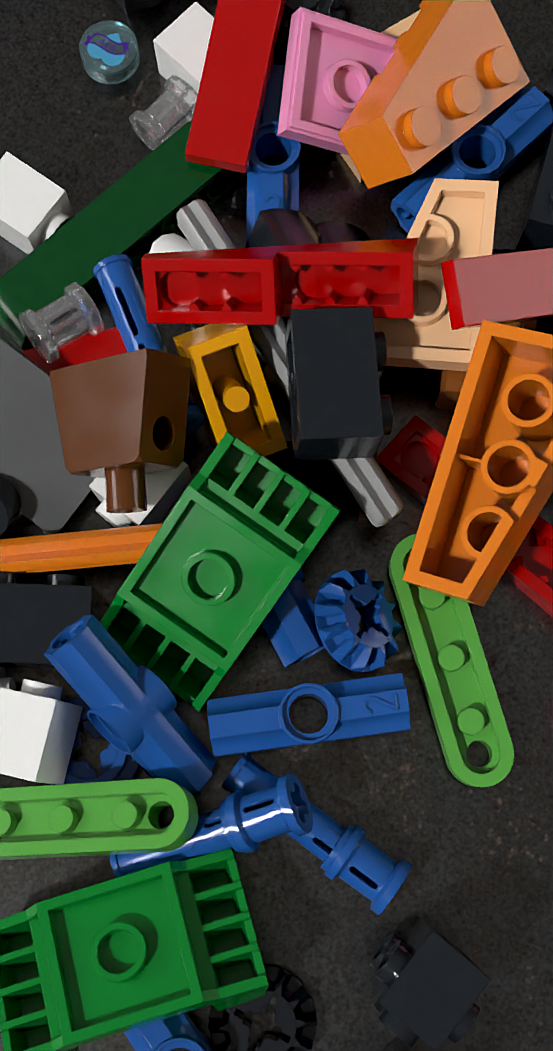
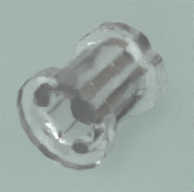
M171 75L165 81V91L144 112L136 110L129 117L133 130L151 150H155L193 118L198 93L178 76Z
M75 281L64 287L65 295L36 312L27 309L19 314V320L26 336L38 354L48 363H52L59 358V350L85 334L89 333L96 336L104 331V323L97 306L86 290Z

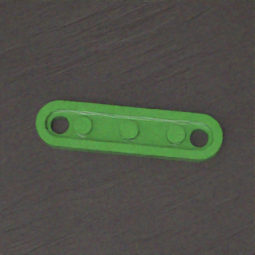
M416 534L404 538L395 547L389 561V576L445 761L452 775L461 783L472 787L493 786L501 782L509 774L514 762V747L468 602L429 591L402 580ZM474 741L484 744L488 750V759L481 767L473 766L466 757L467 747Z
M163 778L0 788V860L174 851L186 844L195 832L198 823L197 803L193 795L186 788ZM171 805L174 810L173 821L168 827L161 829L158 823L159 814L165 807Z

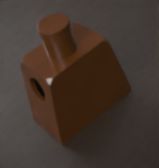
M143 348L50 371V381L65 467L71 475L105 478L106 512L136 513L147 511L145 474L176 469L183 462L191 371L190 358Z

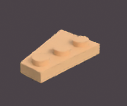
M434 179L406 237L419 238L418 304L414 318H373L374 332L383 331L385 334L387 347L386 366L467 371L480 327L452 330L441 263L452 259L493 254L499 181Z

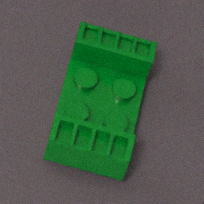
M226 432L144 551L100 622L134 664L142 665L152 671L164 682L171 692L177 694L199 711L341 509L237 436Z
M232 848L188 860L162 863L35 903L25 911L0 919V1032L4 1051H79V1046L210 1004L218 1011L251 1001L264 996L269 987Z

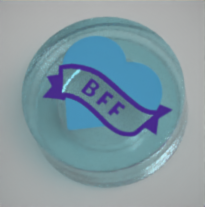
M112 20L101 21L90 26L81 37L79 52L87 74L95 81L103 84L121 83L129 79L137 70L140 62L137 39L133 31L125 24Z

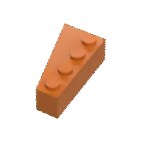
M487 320L482 321L402 579L420 588L482 607L486 604L553 492V335Z

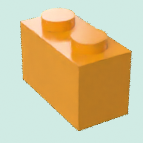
M208 324L173 337L179 356L190 358V387L196 404L202 407L206 421L204 426L213 451L226 432L234 434L264 456L288 448L247 325Z

